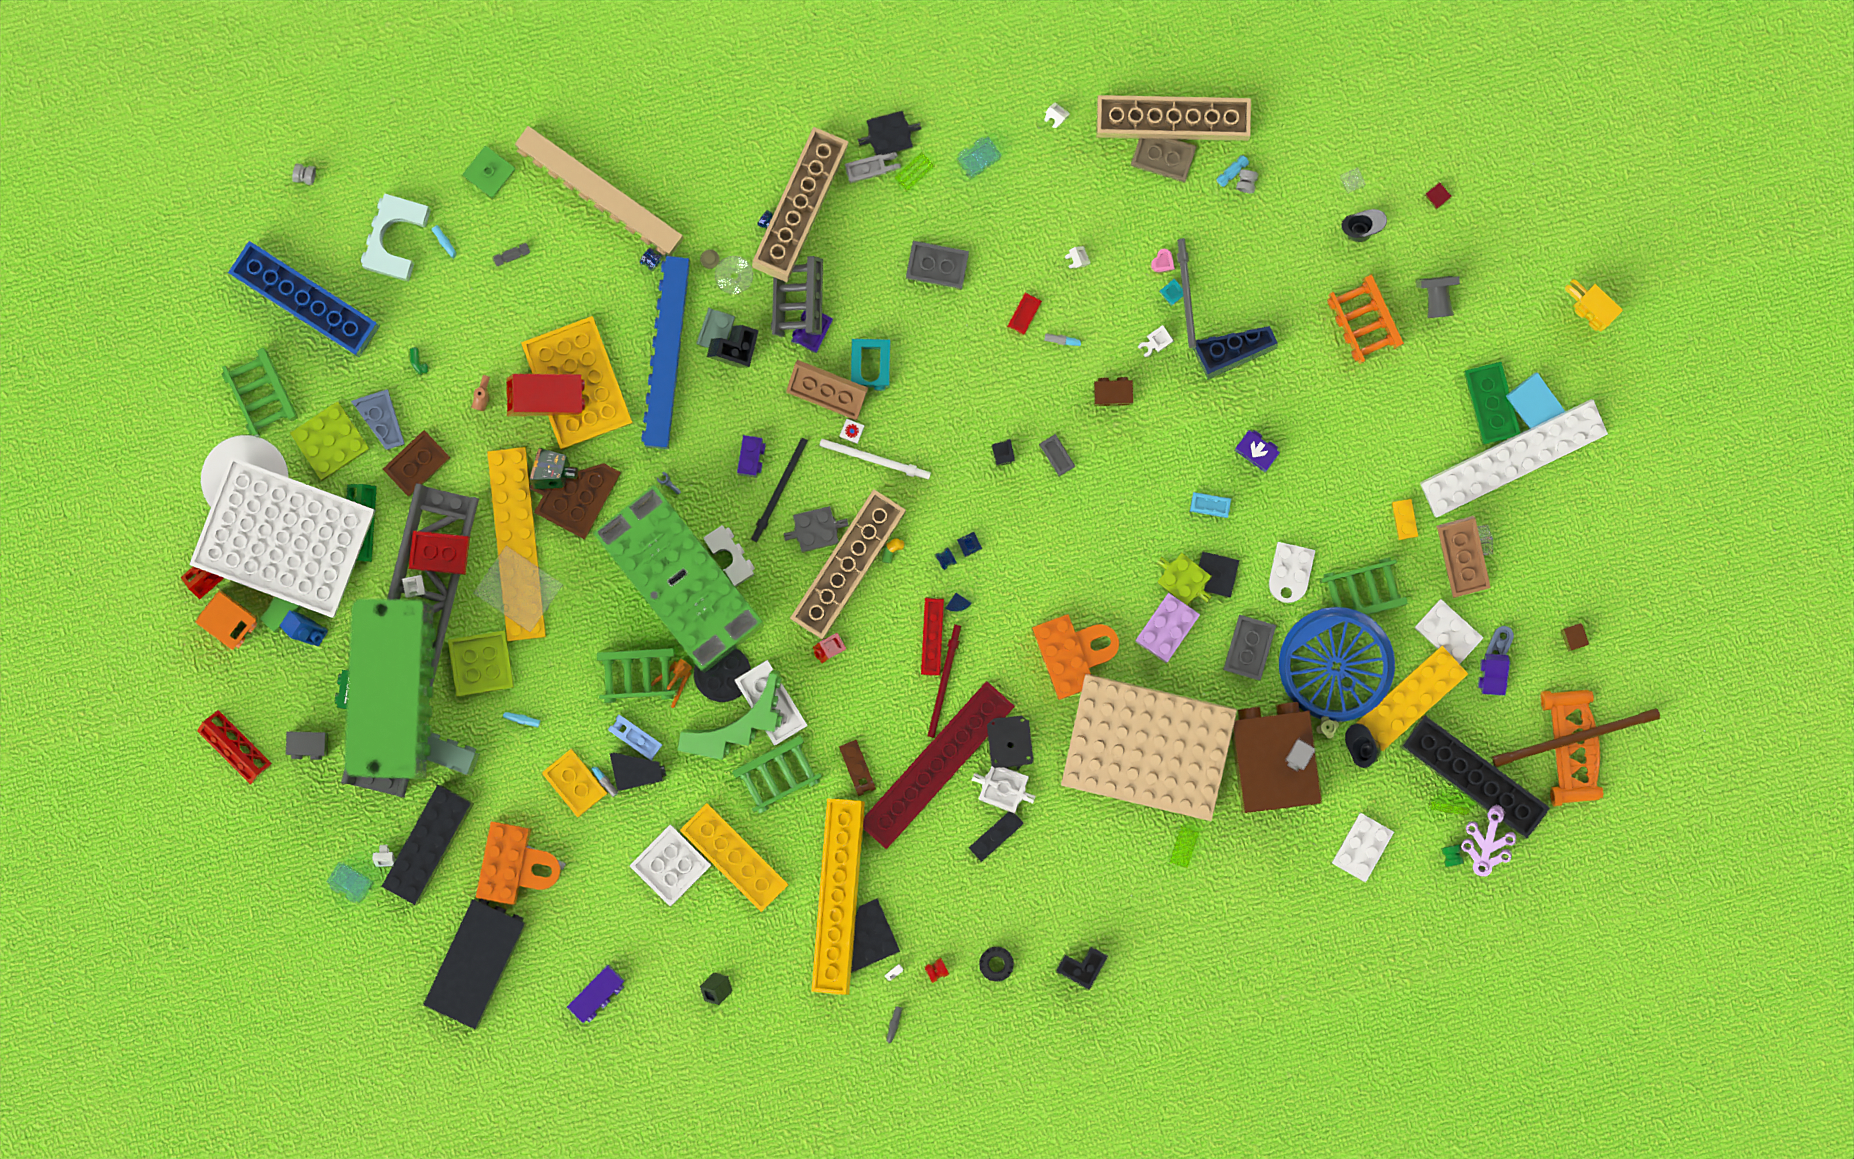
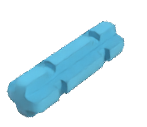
M1241 155L1237 162L1231 164L1224 171V174L1217 177L1218 184L1224 187L1228 180H1232L1240 172L1242 167L1245 168L1249 164L1248 159Z

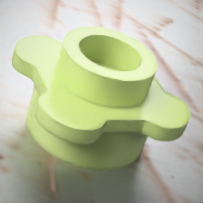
M1323 716L1316 731L1319 734H1325L1327 738H1332L1336 728L1339 727V723L1330 720L1328 716Z

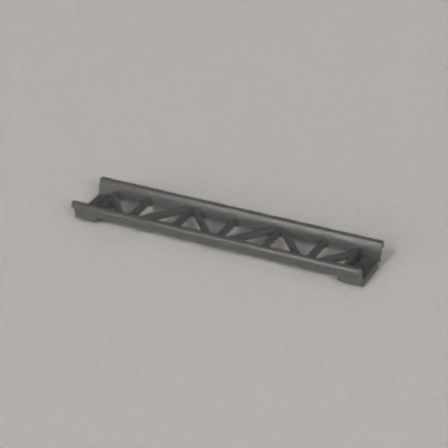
M416 483L387 600H400L401 594H405L402 579L406 578L413 531L418 530L422 510L447 517L419 531L434 532L458 519H462L464 523L461 536L470 537L479 498L458 495ZM425 571L441 593L425 591V595L417 596L438 601L439 603L433 605L434 613L442 610L436 639L432 642V647L435 648V659H432L431 667H434L435 678L460 574H451L448 587L446 588L435 572ZM434 678L431 679L430 686H433ZM344 769L341 783L405 798L409 779L349 775Z

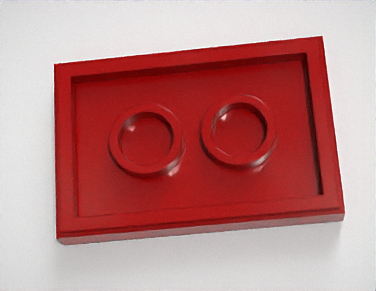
M413 531L408 569L466 575L470 537Z

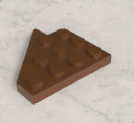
M603 463L578 471L577 478H567L563 488L534 489L530 485L529 489L543 496L534 513L585 540L618 481L621 472Z

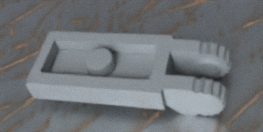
M897 153L880 154L845 164L849 182L854 183L901 169L900 164L886 167L884 165V161L897 158Z

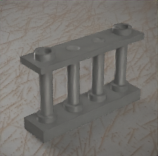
M807 256V263L795 265L792 273L807 272L806 283L786 284L785 281L773 277L772 335L785 337V330L806 329V333L812 335L822 334L823 259ZM807 291L806 301L786 303V292ZM806 310V320L785 322V311Z

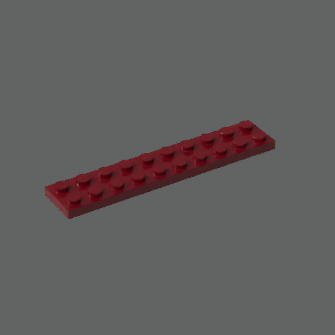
M986 681L864 816L863 829L887 850L988 737L987 725L995 718L1006 717L1015 706Z

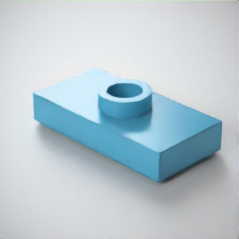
M1193 492L1190 512L1228 518L1231 499Z

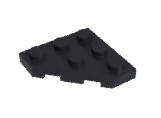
M878 898L859 906L857 911L851 973L900 952Z

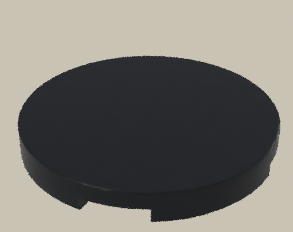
M736 648L705 673L695 664V684L699 691L708 699L716 702H730L743 694L735 679L751 670V666L747 657Z

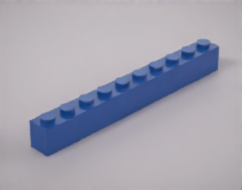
M666 256V260L662 261L661 272H664V278L659 283V291H662L661 299L658 298L657 310H660L659 317L655 318V329L658 330L657 336H653L652 347L655 348V355H651L650 360L653 373L649 374L648 385H651V390L646 395V404H649L648 412L644 413V423L647 424L646 431H642L641 442H644L645 447L669 449L690 267L689 258Z

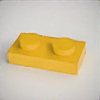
M1412 499L1392 502L1398 540L1418 537Z

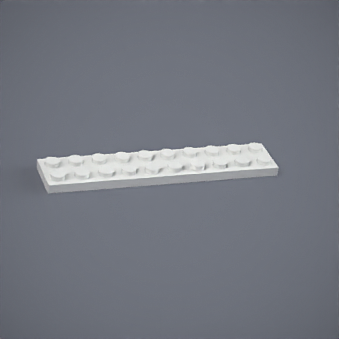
M1591 399L1420 482L1431 510L1437 518L1608 433L1595 402Z

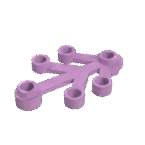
M1493 806L1488 812L1490 824L1486 839L1479 831L1476 822L1471 821L1466 826L1467 833L1474 836L1483 850L1480 856L1474 848L1473 840L1465 839L1462 843V849L1468 852L1474 860L1473 870L1479 876L1489 875L1493 866L1500 862H1509L1512 857L1511 851L1504 849L1499 855L1489 859L1491 852L1506 844L1513 845L1516 841V835L1513 832H1508L1504 837L1493 842L1497 825L1504 817V810L1500 806ZM1492 814H1497L1499 818H1494ZM1469 826H1474L1475 830H1470ZM1511 836L1513 841H1509L1507 837ZM1465 843H1469L1471 847H1466ZM1502 854H1508L1509 857L1504 858ZM1483 865L1486 869L1482 870L1479 866Z

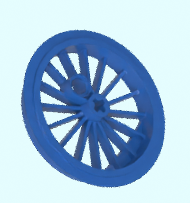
M1330 607L1306 615L1291 628L1281 647L1279 672L1285 691L1293 702H1299L1301 710L1310 711V715L1318 719L1328 716L1332 721L1342 722L1364 716L1381 703L1393 682L1395 657L1388 636L1373 619L1353 609ZM1344 621L1339 651L1336 656L1331 627ZM1350 622L1361 627V630L1344 654L1340 656L1347 624ZM1327 629L1329 630L1333 657L1318 635ZM1364 630L1373 637V642L1345 658ZM1316 636L1328 657L1306 642ZM1374 644L1378 645L1382 657L1347 662ZM1304 645L1325 661L1298 656L1292 653ZM1291 658L1326 666L1291 671ZM1334 661L1336 663H1341L1339 670L1337 668H1332ZM1383 661L1382 674L1347 667ZM1326 670L1297 688L1292 675ZM1350 671L1381 678L1376 690H1373L1356 678ZM1329 673L1310 701L1302 695L1300 690ZM1333 675L1326 708L1312 703ZM1336 676L1343 710L1328 709ZM1344 677H1350L1353 683L1350 686H1344L1341 680ZM1356 682L1373 693L1363 703L1353 689ZM1342 690L1351 691L1359 705L1346 709Z

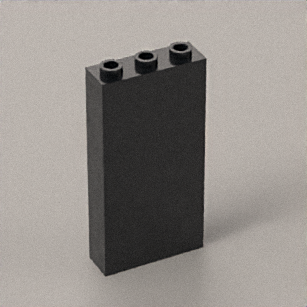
M478 898V900L472 899L423 1003L424 1006L473 1029H478L527 924L523 921V917L515 913L513 916L506 914V909L497 905L495 908L488 905L489 901Z

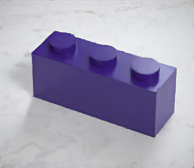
M607 965L567 1008L582 1023L586 1021L590 1023L597 1016L596 1010L599 1007L605 1008L611 1001L609 997L613 993L617 995L624 988L622 984L625 980L610 965Z

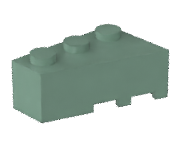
M431 733V737H428L431 753L430 756H427V760L472 776L480 755L476 753V749L465 745V748L457 746V741L451 739L443 741L440 739V735Z

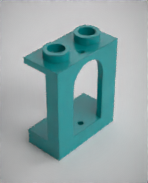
M852 339L851 381L865 387H874L876 391H885V388L890 387V340ZM861 349L880 350V374L878 379L873 382L865 381L861 376Z

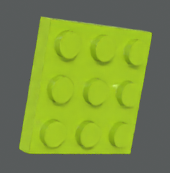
M338 401L290 432L321 481L370 450Z
M506 631L448 639L457 697L514 688Z

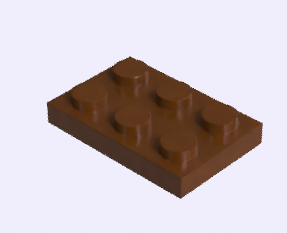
M423 430L383 470L410 497L414 493L416 483L423 485L451 457Z

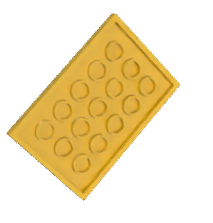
M593 316L521 342L532 374H581V379H584L585 387L584 391H582V398L585 399V409L582 410V413L579 415L548 416L561 450L633 423Z

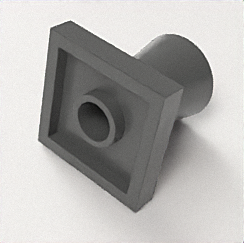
M1459 276L1415 280L1417 288L1428 289L1427 318L1454 315L1449 295V285L1460 284Z

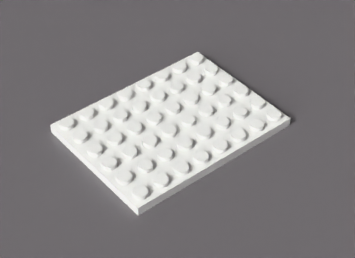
M230 457L189 565L335 618L376 510Z

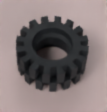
M991 947L981 955L979 961L980 971L990 981H1003L1013 972V957L1008 950L1002 947ZM993 957H1000L1004 961V967L999 972H994L989 967V961Z

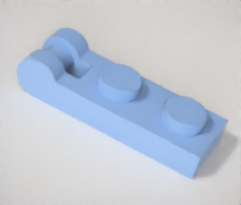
M618 714L615 718L616 722L608 728V731L652 760L662 747V744ZM622 725L627 727L624 733L619 731Z

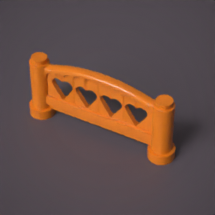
M1592 691L1541 692L1542 709L1551 710L1554 739L1570 735L1578 728L1587 730L1596 727L1589 707L1590 702L1594 700ZM1579 709L1581 711L1580 718L1582 719V724L1576 725L1565 718L1574 710ZM1599 736L1584 740V743L1581 745L1573 743L1556 748L1559 787H1551L1550 797L1552 806H1562V803L1594 801L1603 798V788L1597 786L1600 768ZM1580 747L1585 749L1584 756L1586 757V762L1584 764L1569 757ZM1583 766L1587 768L1586 775L1588 776V781L1586 783L1571 776Z

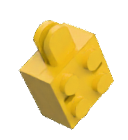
M1572 279L1570 281L1571 285L1567 284L1565 286V290L1577 301L1573 305L1576 308L1575 312L1580 317H1585L1589 321L1588 324L1595 331H1603L1623 311L1596 284L1586 290L1577 280Z

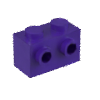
M743 435L737 469L738 475L757 478L758 473L761 474L763 462H760L761 454L764 455L766 443H763L762 438Z

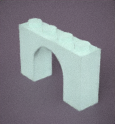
M384 194L383 198H380L378 202V216H375L372 222L373 232L367 238V251L361 257L362 267L366 270L409 282L414 263L411 260L387 253L383 246V235L386 229L396 222H408L426 227L431 209L419 203Z

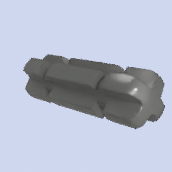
M527 243L519 245V248L514 247L502 252V255L500 253L494 255L493 260L496 266H500L505 261L508 263L520 258L522 254L523 256L529 254L530 249Z

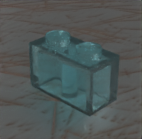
M989 136L985 139L981 137L974 142V147L971 149L965 148L958 154L957 162L970 180L1001 159V153Z
M343 862L337 864L327 880L331 884L329 888L337 893L342 891L347 894L345 898L353 903H356V901L362 902L374 884L372 880Z

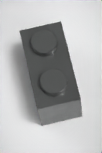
M286 733V755H291V759H303V756H310L312 760H322V756H327L328 733Z

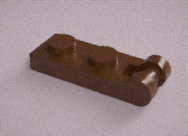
M857 740L839 746L858 797L864 795L866 791L876 790ZM866 778L867 783L860 785L858 780Z

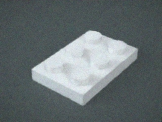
M1441 599L1414 627L1437 649L1443 646L1459 664L1483 639L1476 630Z
M1359 813L1334 857L1332 864L1366 882L1394 832Z

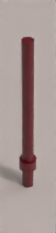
M954 624L951 639L948 640L947 646L949 648L927 734L928 737L935 738L955 652L960 643L958 641L962 627L960 625Z

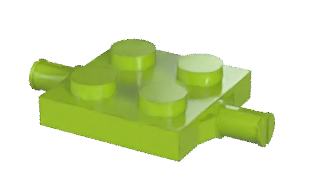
M1183 553L1171 563L1163 557L1157 561V564L1165 569L1164 574L1157 583L1188 606L1198 596L1206 603L1212 599V596L1204 591L1205 585L1212 577Z

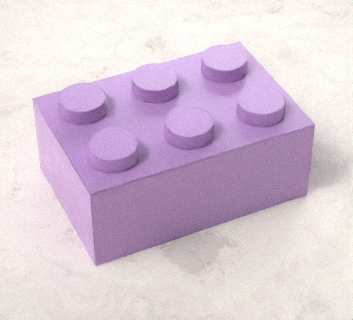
M1168 593L1135 642L1167 663L1200 614Z

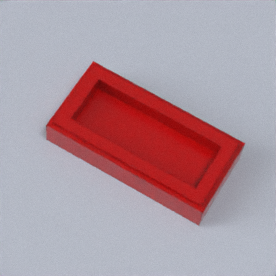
M1025 292L1007 327L1025 335L1042 301Z

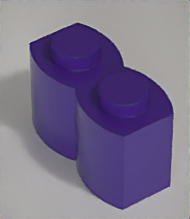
M1485 654L1484 659H1481L1480 671H1483L1482 677L1478 678V688H1481L1482 694L1506 695L1510 666L1508 655Z

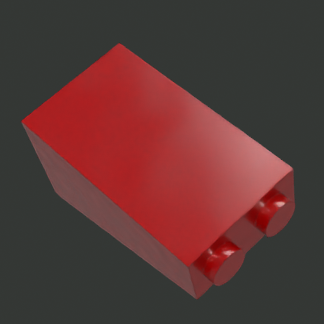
M512 374L506 378L507 417L579 415L585 409V399L582 398V391H584L585 387L584 379H581V374Z

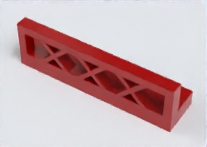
M193 566L181 576V579L187 588L196 597L201 599L222 581L224 577ZM194 574H196L195 578H193V579L189 582L188 579H190Z
M219 710L205 719L197 730L250 785L272 764ZM217 717L222 722V727L216 726L212 720ZM226 732L233 733L236 736V740L229 739ZM240 746H246L249 749V754L243 753L240 750ZM253 759L260 760L264 765L259 769L254 764Z

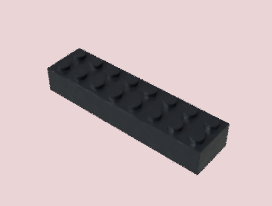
M1426 715L1420 718L1400 745V748L1485 811L1489 812L1491 807L1500 806L1504 810V817L1501 823L1523 839L1529 838L1550 809V807ZM1492 814L1493 817L1499 818L1497 814Z

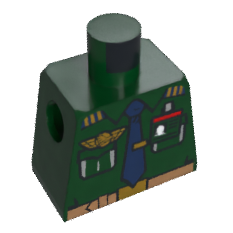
M538 448L529 480L534 489L563 488L567 478H577L578 468L570 467L567 456Z

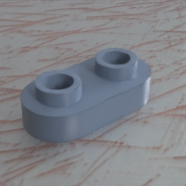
M1507 626L1497 628L1487 647L1486 654H1492L1493 650H1497L1499 655H1506L1514 637L1513 631ZM1500 633L1506 634L1504 640L1500 638Z

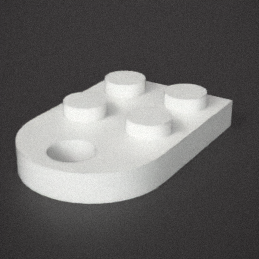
M1277 542L1269 578V590L1274 598L1284 603H1292L1299 600L1305 594L1315 550ZM1286 587L1291 590L1289 598L1281 596L1282 588Z

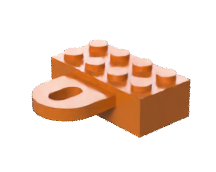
M1069 614L1032 627L1058 700L1082 692L1085 675H1091L1089 668L1111 660L1119 648L1118 636L1112 628L1097 624L1075 632ZM1107 636L1110 639L1111 643L1106 648L1095 651L1090 646L1091 641L1100 637Z
M491 821L476 898L516 905L520 886L544 890L552 887L558 881L561 872L559 861L549 852L527 848L531 833L530 828ZM535 864L549 866L552 869V874L549 877L534 875L532 867Z

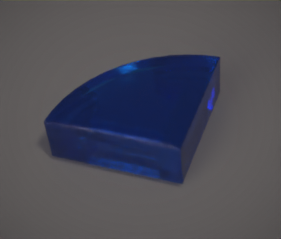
M955 593L945 609L959 612L967 609L972 603L958 593Z

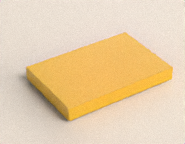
M570 749L542 772L543 776L577 818L608 794L573 749Z

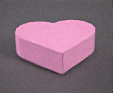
M1161 249L1157 254V258L1153 259L1151 268L1154 272L1160 273L1174 270L1172 254L1168 249Z

